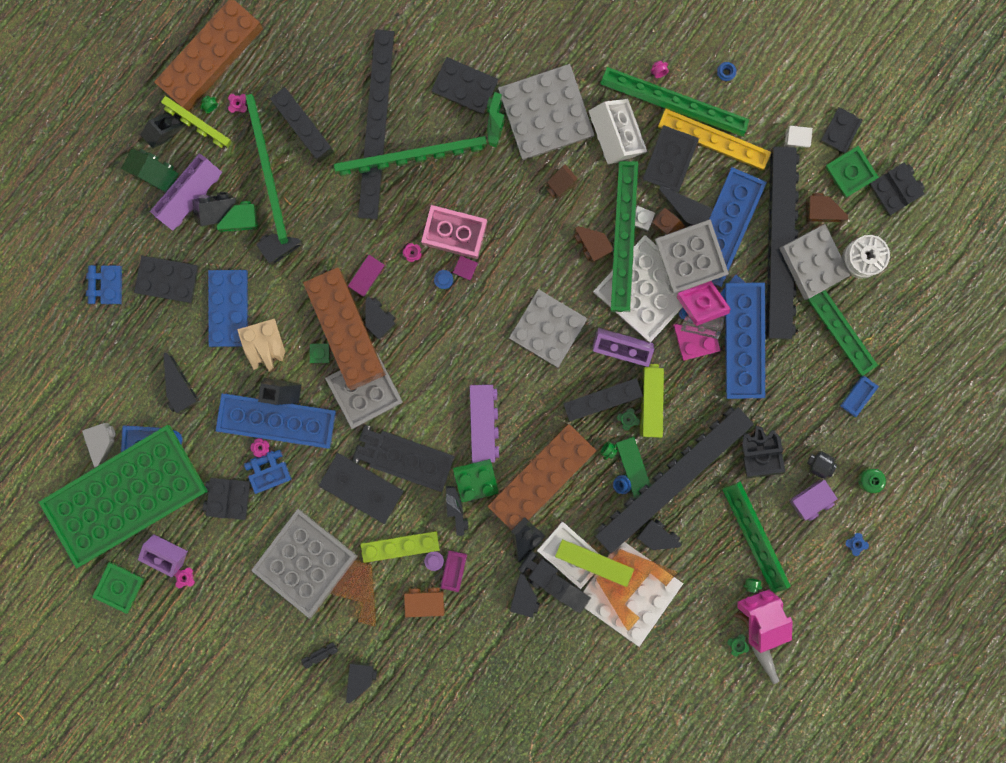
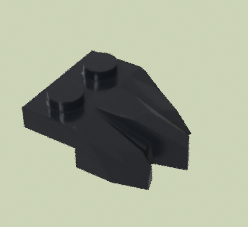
M756 426L754 438L750 437L749 434H743V463L746 479L785 474L781 438L774 430L770 432L769 436H765L763 427Z
M446 486L447 517L455 516L456 536H463L465 531L469 529L468 518H464L461 499L455 487Z

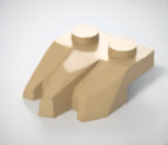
M275 319L238 329L243 350L253 370L258 368L259 363H263L268 372L274 369V358L283 361L285 349Z

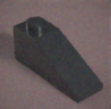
M662 185L657 191L684 225L689 227L709 220L713 211L712 208Z
M166 352L163 355L166 396L169 400L167 404L172 412L181 414L198 404L200 400L173 355Z

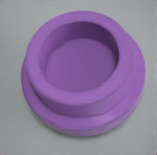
M434 551L426 555L424 563L429 570L437 571L443 566L444 559L439 552Z

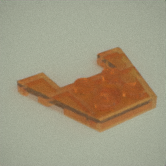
M620 549L611 560L634 569L628 587L599 575L595 579L623 625L629 631L640 617L625 605L628 599L649 574H652L667 586L677 572Z
M354 561L330 594L363 602L358 622L376 626L372 565Z

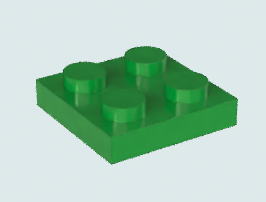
M859 145L825 166L844 198L849 197L879 178Z
M491 459L453 468L462 503L499 494Z
M109 562L92 598L128 614L145 578L115 563Z

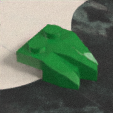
M494 92L493 98L489 97L487 104V113H489L487 126L489 145L495 148L499 143L504 126V114L499 113L502 105V94Z

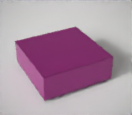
M460 255L453 274L471 281L478 263Z

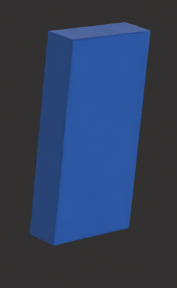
M861 376L840 404V407L852 416L857 417L879 386L867 377Z

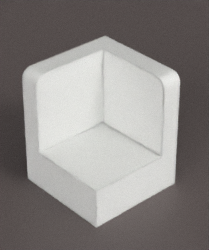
M789 126L786 129L784 147L798 146L809 148L811 146L813 128Z

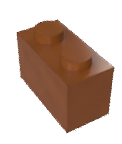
M439 587L428 588V591H420V588H410L409 592H405V617L444 616V590L440 591Z

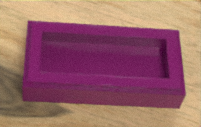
M368 255L348 287L365 297L385 265L371 255Z
M448 550L441 589L459 592L467 554Z

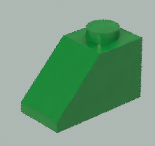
M250 201L240 202V205H234L217 225V230L220 232L258 230L257 206L251 204Z

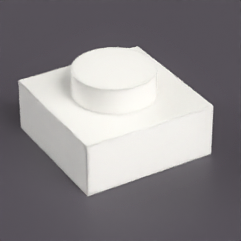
M637 206L635 227L648 232L655 213Z

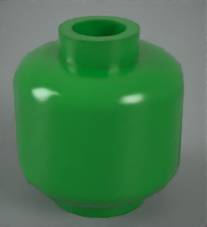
M868 468L860 473L858 483L863 491L878 493L884 489L886 478L882 471Z

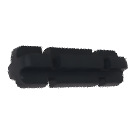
M334 642L326 645V648L322 647L311 653L309 657L307 655L302 658V665L307 669L313 666V663L317 664L328 658L329 654L337 653L338 648Z

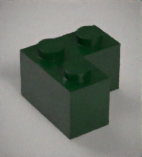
M131 149L121 167L122 170L165 193L174 184L179 173L173 170L174 166L165 161L163 164L158 162L159 157L142 149L139 151Z

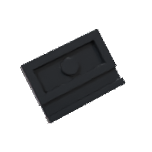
M838 107L820 142L845 154L863 119H859L856 115Z

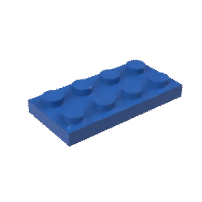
M208 270L209 347H243L238 329L248 327L247 270Z

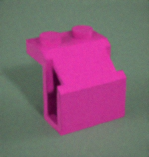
M768 589L738 601L737 608L749 617V644L758 652H765L792 640L793 621L791 617H786L783 611L782 600L771 590Z

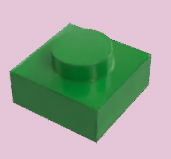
M310 344V363H330V345Z

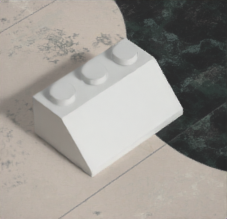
M628 99L606 101L589 110L591 121L608 164L619 163V161H625L647 152Z

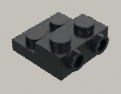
M905 162L868 184L888 216L925 194L923 192L925 190L923 183L920 180L916 181L913 176L915 174L913 167L910 164L906 165Z
M210 478V481H207L205 486L208 491L206 492L208 493V500H204L203 512H206V516L247 520L251 482Z

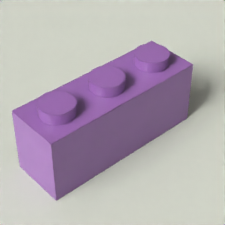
M598 328L593 343V352L649 367L654 352V345L644 340Z

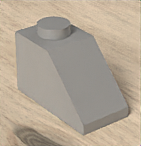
M103 423L82 430L94 467L106 461L115 443V430L109 423Z

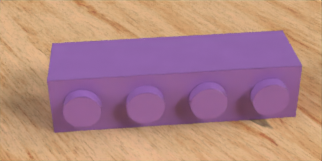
M199 153L150 212L171 230H174L182 223L183 218L193 210L192 199H198L199 196L206 195L210 186L218 181L222 171Z
M470 385L472 463L491 459V462H495V458H499V446H495V439H499L498 427H494V420H498V408H494V400H497V389H493V385Z

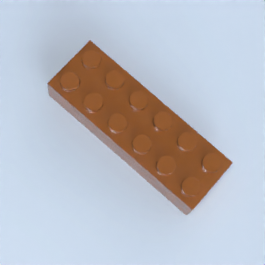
M228 0L154 81L155 84L178 105L189 111L263 30L262 25L235 0Z
M339 267L303 282L347 387L350 390H354L385 376L384 368Z
M567 424L487 507L512 530L524 517L529 520L596 450L570 424Z

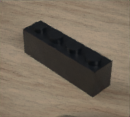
M285 87L270 98L319 163L334 152Z
M636 378L563 403V407L570 422L643 397Z

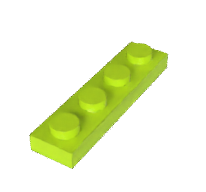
M165 96L161 101L165 106L164 110L171 115L176 113L181 117V122L187 126L192 124L197 127L196 132L205 138L207 135L213 138L212 142L218 147L222 148L225 146L229 148L232 141L168 97Z
M437 531L361 543L364 563L440 551Z

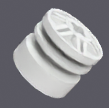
M864 235L847 245L842 259L851 276L863 279L876 275L885 269L890 259V251L886 242L880 237ZM867 252L870 253V254H869L870 259H866V258H867V255H866L865 253H867Z

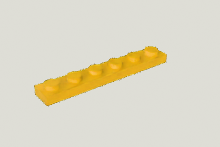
M665 109L658 125L660 129L665 125L698 137L699 141L697 144L762 171L765 169L771 154L768 150L668 109Z

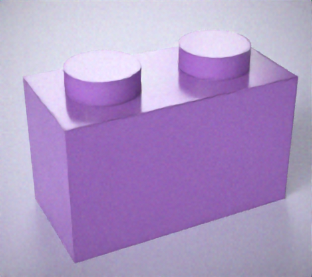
M820 479L789 501L802 520L806 521L808 519L811 521L819 515L818 512L822 509L828 510L834 506V501L837 500V497L827 482Z
M153 534L143 544L138 560L173 577L183 566L187 551Z

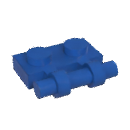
M88 266V273H86V279H88V290H86L88 304H96V297H101V304H122V266H101V273H96V266ZM96 280H101V290H96Z
M280 449L274 452L269 451L266 453L267 455L260 458L254 457L250 459V462L244 464L247 471L254 469L255 474L248 477L255 494L292 480L286 463L277 464L276 459L283 457ZM270 462V468L261 470L260 465Z

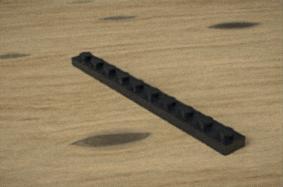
M375 29L364 158L384 155L394 31ZM375 167L370 168L369 172L362 173L359 219L378 220L382 169L378 170Z

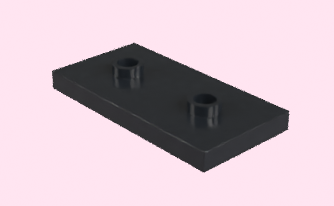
M337 453L319 484V487L383 524L387 522L404 490L340 453Z

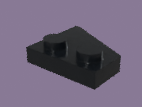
M525 517L511 530L513 548L516 550L514 558L521 563L529 552L546 537Z

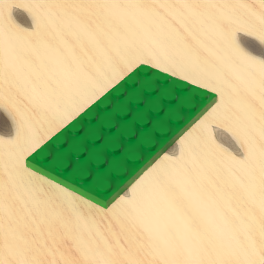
M166 425L39 501V504L77 569L208 491L171 426Z

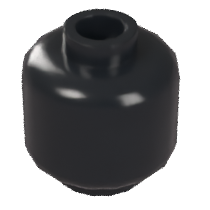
M818 451L815 455L811 454L807 461V464L810 465L809 472L822 479L831 478L837 467L835 458L823 451Z

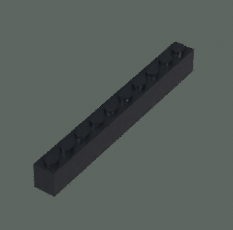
M773 147L770 150L766 339L791 340L792 336H795L796 326L793 324V317L796 316V305H793V298L796 297L797 289L794 286V277L779 248L798 238V230L795 229V222L798 221V210H795V203L799 199V193L796 191V184L799 182V172H796V165L799 164L800 156L797 153L796 147Z
M739 407L727 409L723 413L724 417L720 421L715 420L709 426L710 430L706 434L701 433L695 438V444L691 447L689 445L680 452L682 455L677 460L674 458L666 465L668 468L664 472L659 471L652 477L653 482L649 485H643L638 490L639 494L635 498L630 497L623 504L625 507L622 510L614 511L609 516L611 520L606 524L601 523L595 529L594 537L610 554L754 425Z

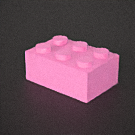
M431 205L421 243L424 246L478 259L487 226V219Z

